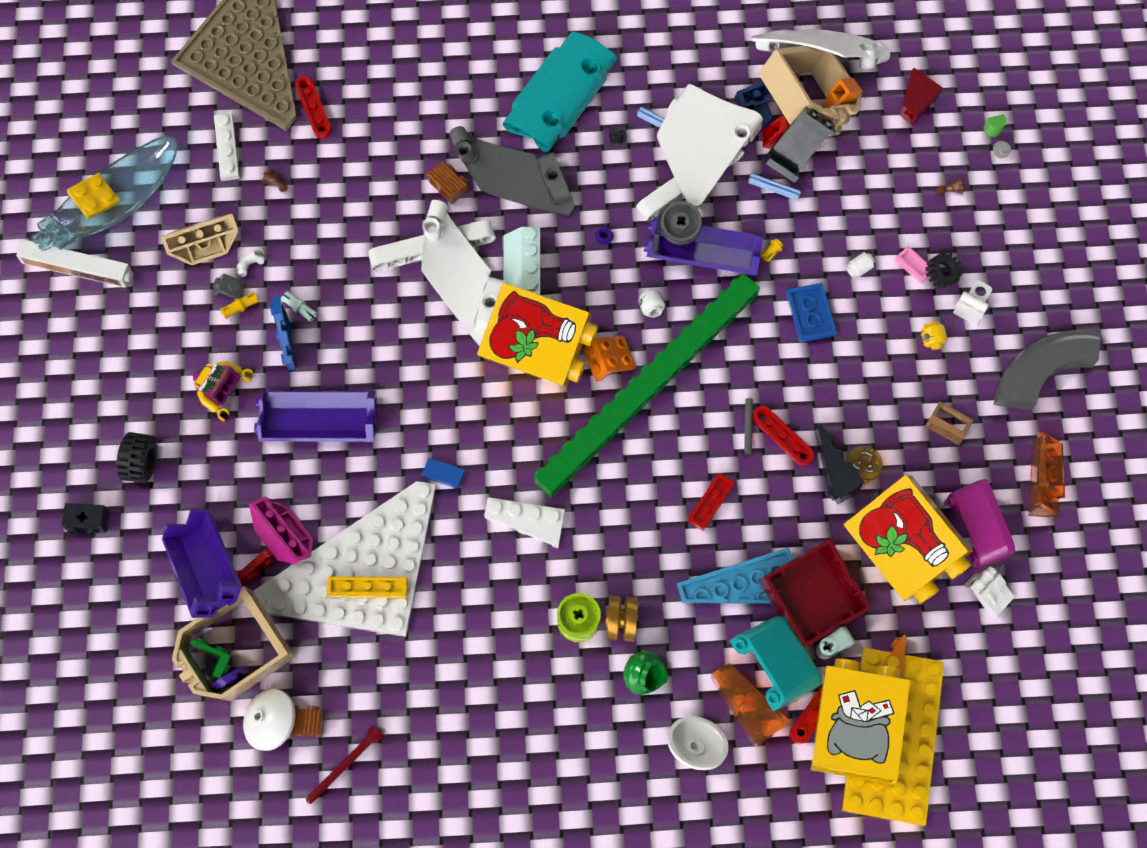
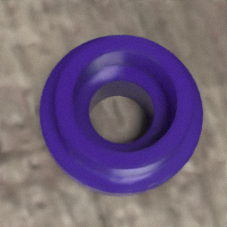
M602 227L596 231L595 239L601 245H608L613 241V232L607 227ZM605 235L607 238L603 239L601 236Z

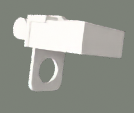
M979 280L975 281L969 293L963 292L953 313L977 325L989 306L986 300L992 292V288ZM983 287L986 290V294L979 296L976 294L975 289Z
M990 566L982 574L975 573L965 583V587L974 591L973 594L978 598L989 615L997 617L1014 598L1011 591L1005 585V580Z

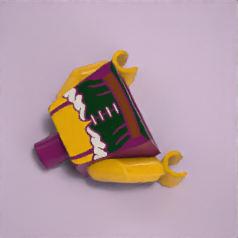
M229 361L207 364L202 372L196 371L193 374L194 387L198 390L197 396L201 404L211 412H216L218 418L223 422L226 421L221 417V414L227 413L230 416V413L227 409H220L219 406L223 407L241 376L246 383H250L251 379L245 377V375L254 376L251 369L242 370V367Z

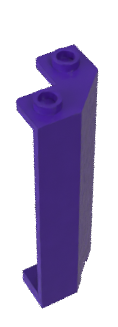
M654 217V220L649 222L648 232H651V237L649 241L645 242L644 252H647L646 257L757 276L763 243L762 235L701 225L699 236L694 242L685 246H677L664 238L661 232V218ZM683 222L678 223V225L681 224L682 226H684Z
M261 391L260 396L256 398V408L260 410V417L258 422L254 424V433L258 435V441L374 442L376 436L375 418L377 415L376 391Z
M191 509L186 524H167L162 541L191 617L212 618L218 614L217 610L227 604L231 606L236 603L242 585L210 509Z

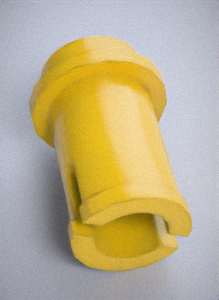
M778 239L771 240L770 245L760 256L769 263L778 252L782 251L783 244Z

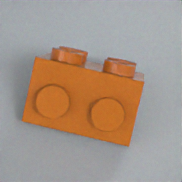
M623 336L595 338L591 347L586 345L583 348L596 382L603 381L611 372L632 371L636 368Z

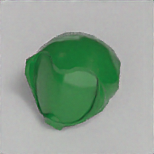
M642 650L630 656L623 672L626 687L630 692L641 695L656 691L667 683L669 677L660 657L654 652Z

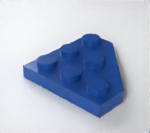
M280 296L272 297L273 304H270V311L274 317V322L277 324L275 332L277 341L279 340L283 354H281L282 364L287 366L288 371L296 370L289 317Z

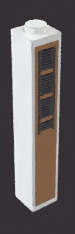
M22 240L16 255L22 264L127 288L128 283L133 278V272L126 263L28 240Z

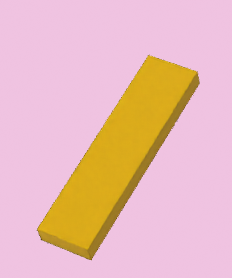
M328 576L327 597L407 598L408 577Z

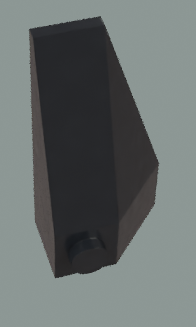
M820 423L815 429V436L828 488V495L838 505L857 495L864 482L850 461L846 463L842 450L835 449L832 437Z

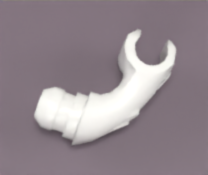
M256 248L243 257L236 266L238 275L241 277L246 276L249 266L255 262L263 264L265 260L263 257L264 251Z

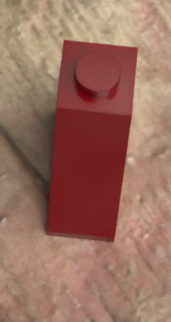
M913 68L908 79L900 116L905 121L914 125L937 100L943 87L916 68Z

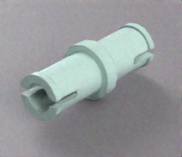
M289 291L284 293L290 299L282 296L281 300L293 308L295 313L301 314L309 322L314 320L309 313L316 318L318 313L307 306L304 300H299Z

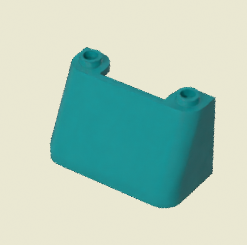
M782 616L773 617L730 640L737 653L742 655L751 651L754 653L774 685L766 693L767 703L773 712L797 702L821 685L822 676L788 621Z

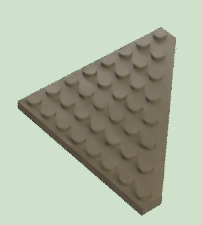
M221 0L171 60L172 65L287 131L297 119L275 0Z

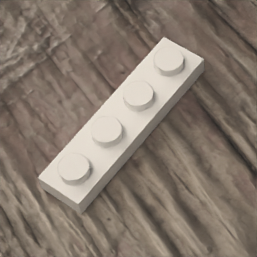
M232 113L214 115L221 181L240 179Z

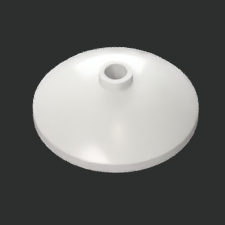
M267 689L257 694L251 700L244 715L243 730L246 740L252 747L262 751H270L278 748L287 740L295 722V708L291 698L281 690Z
M697 716L683 717L677 720L669 730L667 740L670 751L678 761L690 768L711 770L721 765L727 756L728 741L725 734L716 724L705 718Z

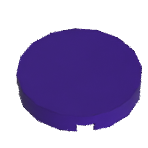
M244 665L223 676L210 687L213 692H220L222 687L231 686L244 678L245 675L249 674L250 670L247 665Z

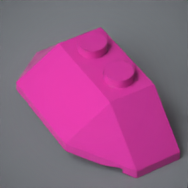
M266 496L249 504L254 531L278 561L297 564L312 556L313 537L290 508L271 501Z

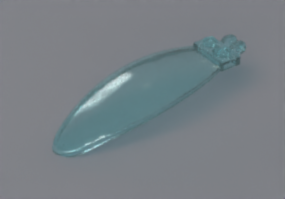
M167 136L151 140L98 172L119 198L120 204L87 220L69 196L54 214L37 223L41 231L33 235L31 241L35 244L40 243L38 248L42 251L50 249L53 244L61 250L75 242V239L99 233L125 220L153 195L166 177L177 154V140Z

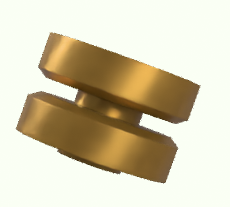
M609 596V608L606 611L605 626L607 627V640H617L620 628H623L624 641L635 642L638 597H627L625 599V609H621L620 596Z

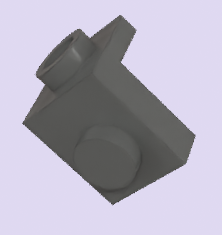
M224 273L214 280L213 288L215 289L213 294L217 296L221 293L230 298L239 299L244 281Z

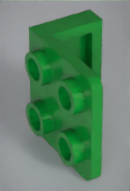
M200 638L192 639L188 647L217 659L209 678L217 681L225 676L230 667L227 662L231 656L226 654L227 650L219 646L212 648L208 646L209 642Z

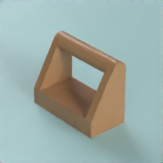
M939 401L925 427L959 446L969 430L973 419ZM939 409L965 423L966 426L963 431L938 418L936 414Z

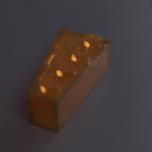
M730 663L712 673L711 680L754 748L789 727L792 723L779 710L773 712L767 703L766 697Z

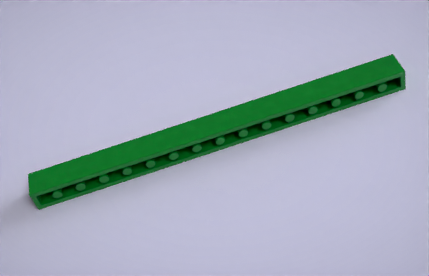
M744 273L739 278L735 277L730 283V287L727 290L723 289L719 293L718 299L715 302L711 301L702 314H697L692 321L693 323L689 327L685 326L677 339L673 338L663 352L659 351L654 357V361L651 364L647 363L642 368V373L638 377L634 376L624 390L620 389L616 393L615 399L611 403L607 402L602 407V412L598 416L596 414L592 416L588 422L589 424L585 428H580L575 434L576 437L572 441L568 440L562 446V451L558 455L556 453L552 455L548 460L549 463L544 468L540 467L536 471L534 477L535 484L552 498L758 296L760 287Z

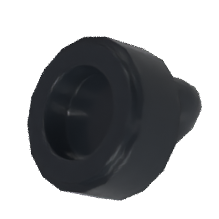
M610 129L609 138L611 145L620 146V144L625 142L627 133L624 129Z

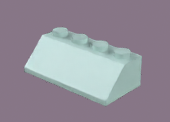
M520 227L504 235L503 281H506V284L540 295V227Z

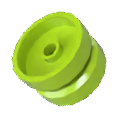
M574 593L566 596L560 602L557 609V626L560 633L566 639L573 642H584L591 639L598 632L601 611L598 603L591 596L584 593Z

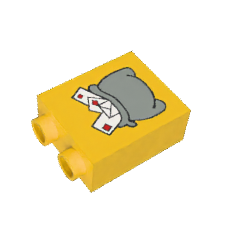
M835 659L834 667L826 666L824 671L810 770L894 785L898 781L910 680L901 679V670L895 667L876 666V673L872 674L860 672V663L857 661Z

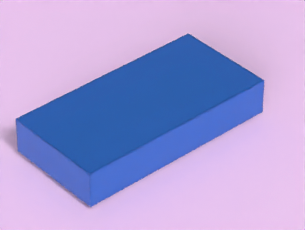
M428 458L422 477L459 489L465 470Z

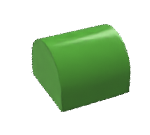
M1001 114L987 119L983 129L988 136L997 137L1002 133L1006 125L1005 115Z

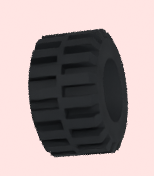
M134 432L125 434L117 454V473L121 480L147 483L154 473L158 456L157 441L153 435Z

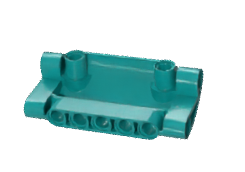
M571 32L560 47H555L514 100L512 111L502 123L503 127L511 133L532 138L538 148L544 152H549L558 139L567 135L581 113L606 82L607 78L605 75L614 65L617 57L596 40L581 33Z

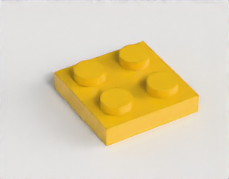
M100 173L67 189L68 195L87 220L120 204L119 198Z

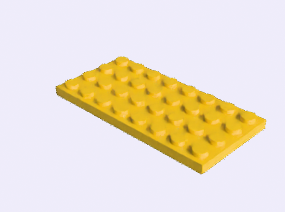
M863 648L860 672L875 674L876 666H881L891 652ZM904 655L902 679L910 680L898 781L894 785L846 777L842 811L926 826L944 668L943 661ZM895 656L889 657L887 660L888 666L898 667L899 659Z

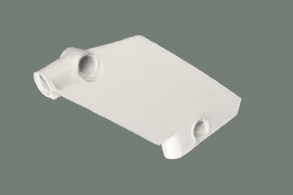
M783 29L751 36V40L756 41V48L761 51L774 52L776 49L803 45L821 49L843 58L860 57V68L865 69L875 68L876 64L887 62L890 58L889 49L882 43L842 32L817 29L800 31Z
M432 200L427 218L423 223L424 243L421 271L480 347L494 306L487 307L486 303L490 301L496 303L502 283H506V281L490 277L491 270L448 215L447 204L439 200ZM434 226L436 230L431 232L428 231V228Z

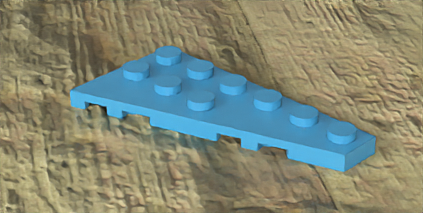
M789 547L679 582L676 586L682 603L772 604L758 580L792 561L793 558Z

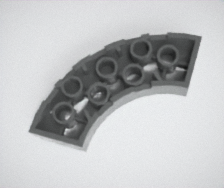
M1094 330L1062 331L1039 339L1026 347L1011 361L1004 371L995 392L993 405L1032 411L1038 402V396L1043 383L1051 376L1066 368H1092L1099 360L1100 333Z

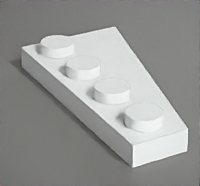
M488 497L484 515L486 519L559 548L565 509Z

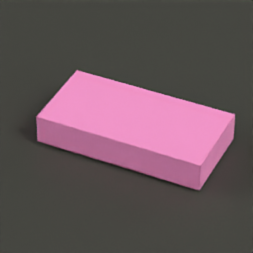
M909 246L895 257L894 260L920 284L930 277H926V273L929 272L925 271V268L928 266L926 265L927 262Z

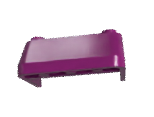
M981 479L949 494L944 501V505H949L951 510L960 512L973 544V552L969 556L972 564L976 566L971 570L972 574L983 572L989 566L992 568L1002 566L1015 553V544L989 481Z

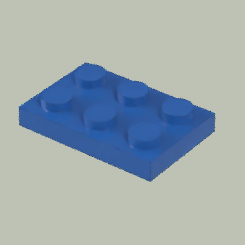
M823 283L786 289L785 293L799 343L836 336L837 332Z

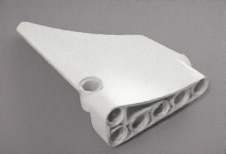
M691 84L686 86L678 99L675 98L671 102L668 113L657 133V139L686 201L692 203L695 207H699L740 149L745 147L748 142L753 141L761 129L763 118L754 110L724 101Z

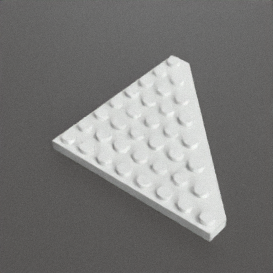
M416 481L313 550L310 558L291 565L255 589L253 592L268 615L406 637L436 484ZM328 576L408 577L407 598L327 597Z

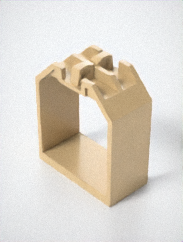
M808 46L776 49L758 74L789 124H792L806 106L809 109L813 108L818 111L822 118L830 119L835 124V135H839L842 125H847L851 115L857 114L862 95L860 94L850 105H837L824 109L811 101L795 74L811 72L827 97L828 92L839 79L850 78L836 54Z
M245 586L241 588L236 603L231 606L225 605L217 610L218 614L212 618H196L178 631L172 661L177 668L181 667L183 673L179 676L183 682L190 683L188 686L193 694L232 701L295 658L292 650L255 593ZM245 602L275 648L278 656L223 694H216L210 687L211 685L203 671L189 652L190 647H188V644L194 635Z

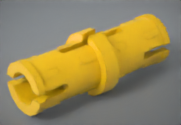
M253 291L240 299H234V302L220 308V311L224 318L227 319L238 312H244V309L258 303L259 300Z

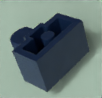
M764 82L737 91L734 97L737 106L758 112L763 118L762 126L768 124L772 118L768 103L774 101V98Z

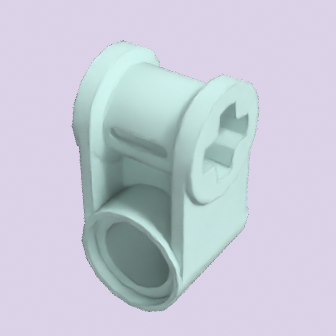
M844 626L822 639L816 647V654L819 658L826 660L848 650L856 642L847 627ZM823 647H829L830 650H824Z

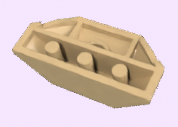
M231 213L178 229L161 236V240L167 255L187 264L195 265L227 254L238 233V228Z

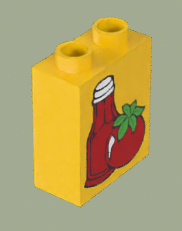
M502 283L477 355L568 388L570 380L578 383L582 376L585 361L578 359L583 344L589 347L592 346L598 331V325L591 323L593 316L589 312Z
M910 475L903 476L843 524L903 601L911 600L915 597L919 604L924 603L939 591L934 581L940 576L947 573L953 580L971 566L965 558L973 552L971 547L915 478Z

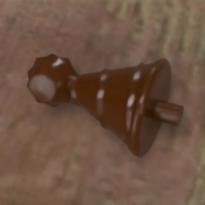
M274 169L263 173V184L278 186L280 192L287 191V184L280 182Z
M957 177L946 187L943 185L938 186L936 191L940 195L946 191L962 195L963 187L966 184L962 183L960 177Z

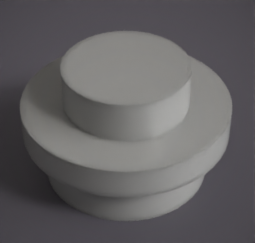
M998 141L993 146V153L997 158H1005L1011 153V146L1005 141Z

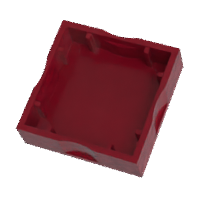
M831 539L758 580L777 614L788 621L804 648L828 635L842 624L848 623L872 609L858 584L850 576L844 560Z

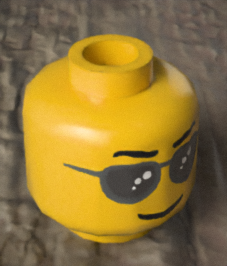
M938 321L924 324V328L920 331L923 345L932 350L943 348V344L948 340L944 325L939 324Z

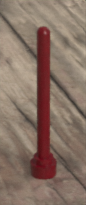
M374 725L367 730V737L307 796L306 802L308 804H312L372 743L379 742L384 737Z

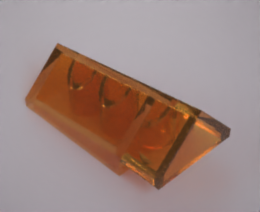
M1042 431L1039 432L1032 442L1028 516L1058 518V499L1065 498L1063 444Z

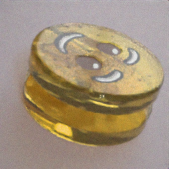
M860 446L853 449L846 459V463L850 461L863 480V484L875 481L883 467L880 454L868 446Z

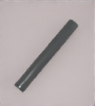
M752 398L745 399L744 454L747 455L752 454Z

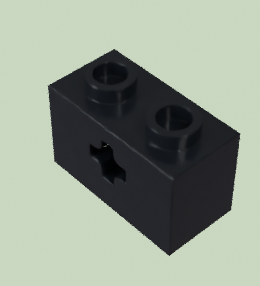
M65 503L61 526L70 534L87 532L89 535H99V533H106L109 510L104 505Z

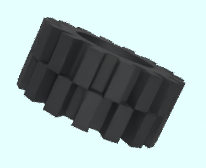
M940 253L927 262L926 265L928 266L925 268V271L929 272L926 273V277L930 276L929 282L934 281L933 286L938 285V288H947L960 280L959 277L962 276L960 271L963 270L962 267H959L961 262H956L958 258L956 256L952 258V253ZM940 264L947 268V277L941 273L939 269Z

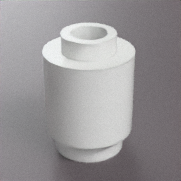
M863 252L849 261L846 270L852 278L860 277L874 268V258L871 254Z

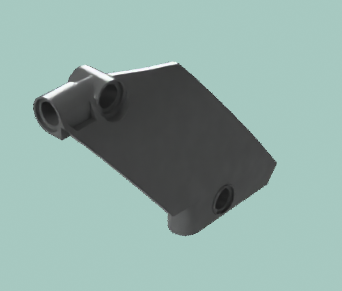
M457 126L450 130L456 154L461 162L464 163L482 192L529 207L566 216L571 215L575 204L554 152L537 159L535 154L476 139L468 135L463 126ZM553 176H557L556 179L551 180Z

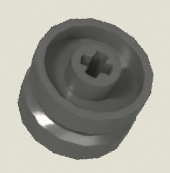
M676 201L668 205L661 217V232L664 238L671 244L685 246L694 242L699 236L702 219L698 208L686 201ZM683 222L684 226H682L681 224L678 225V223Z

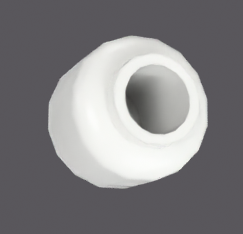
M646 290L638 299L642 313L645 316L658 317L665 308L661 293L657 290Z

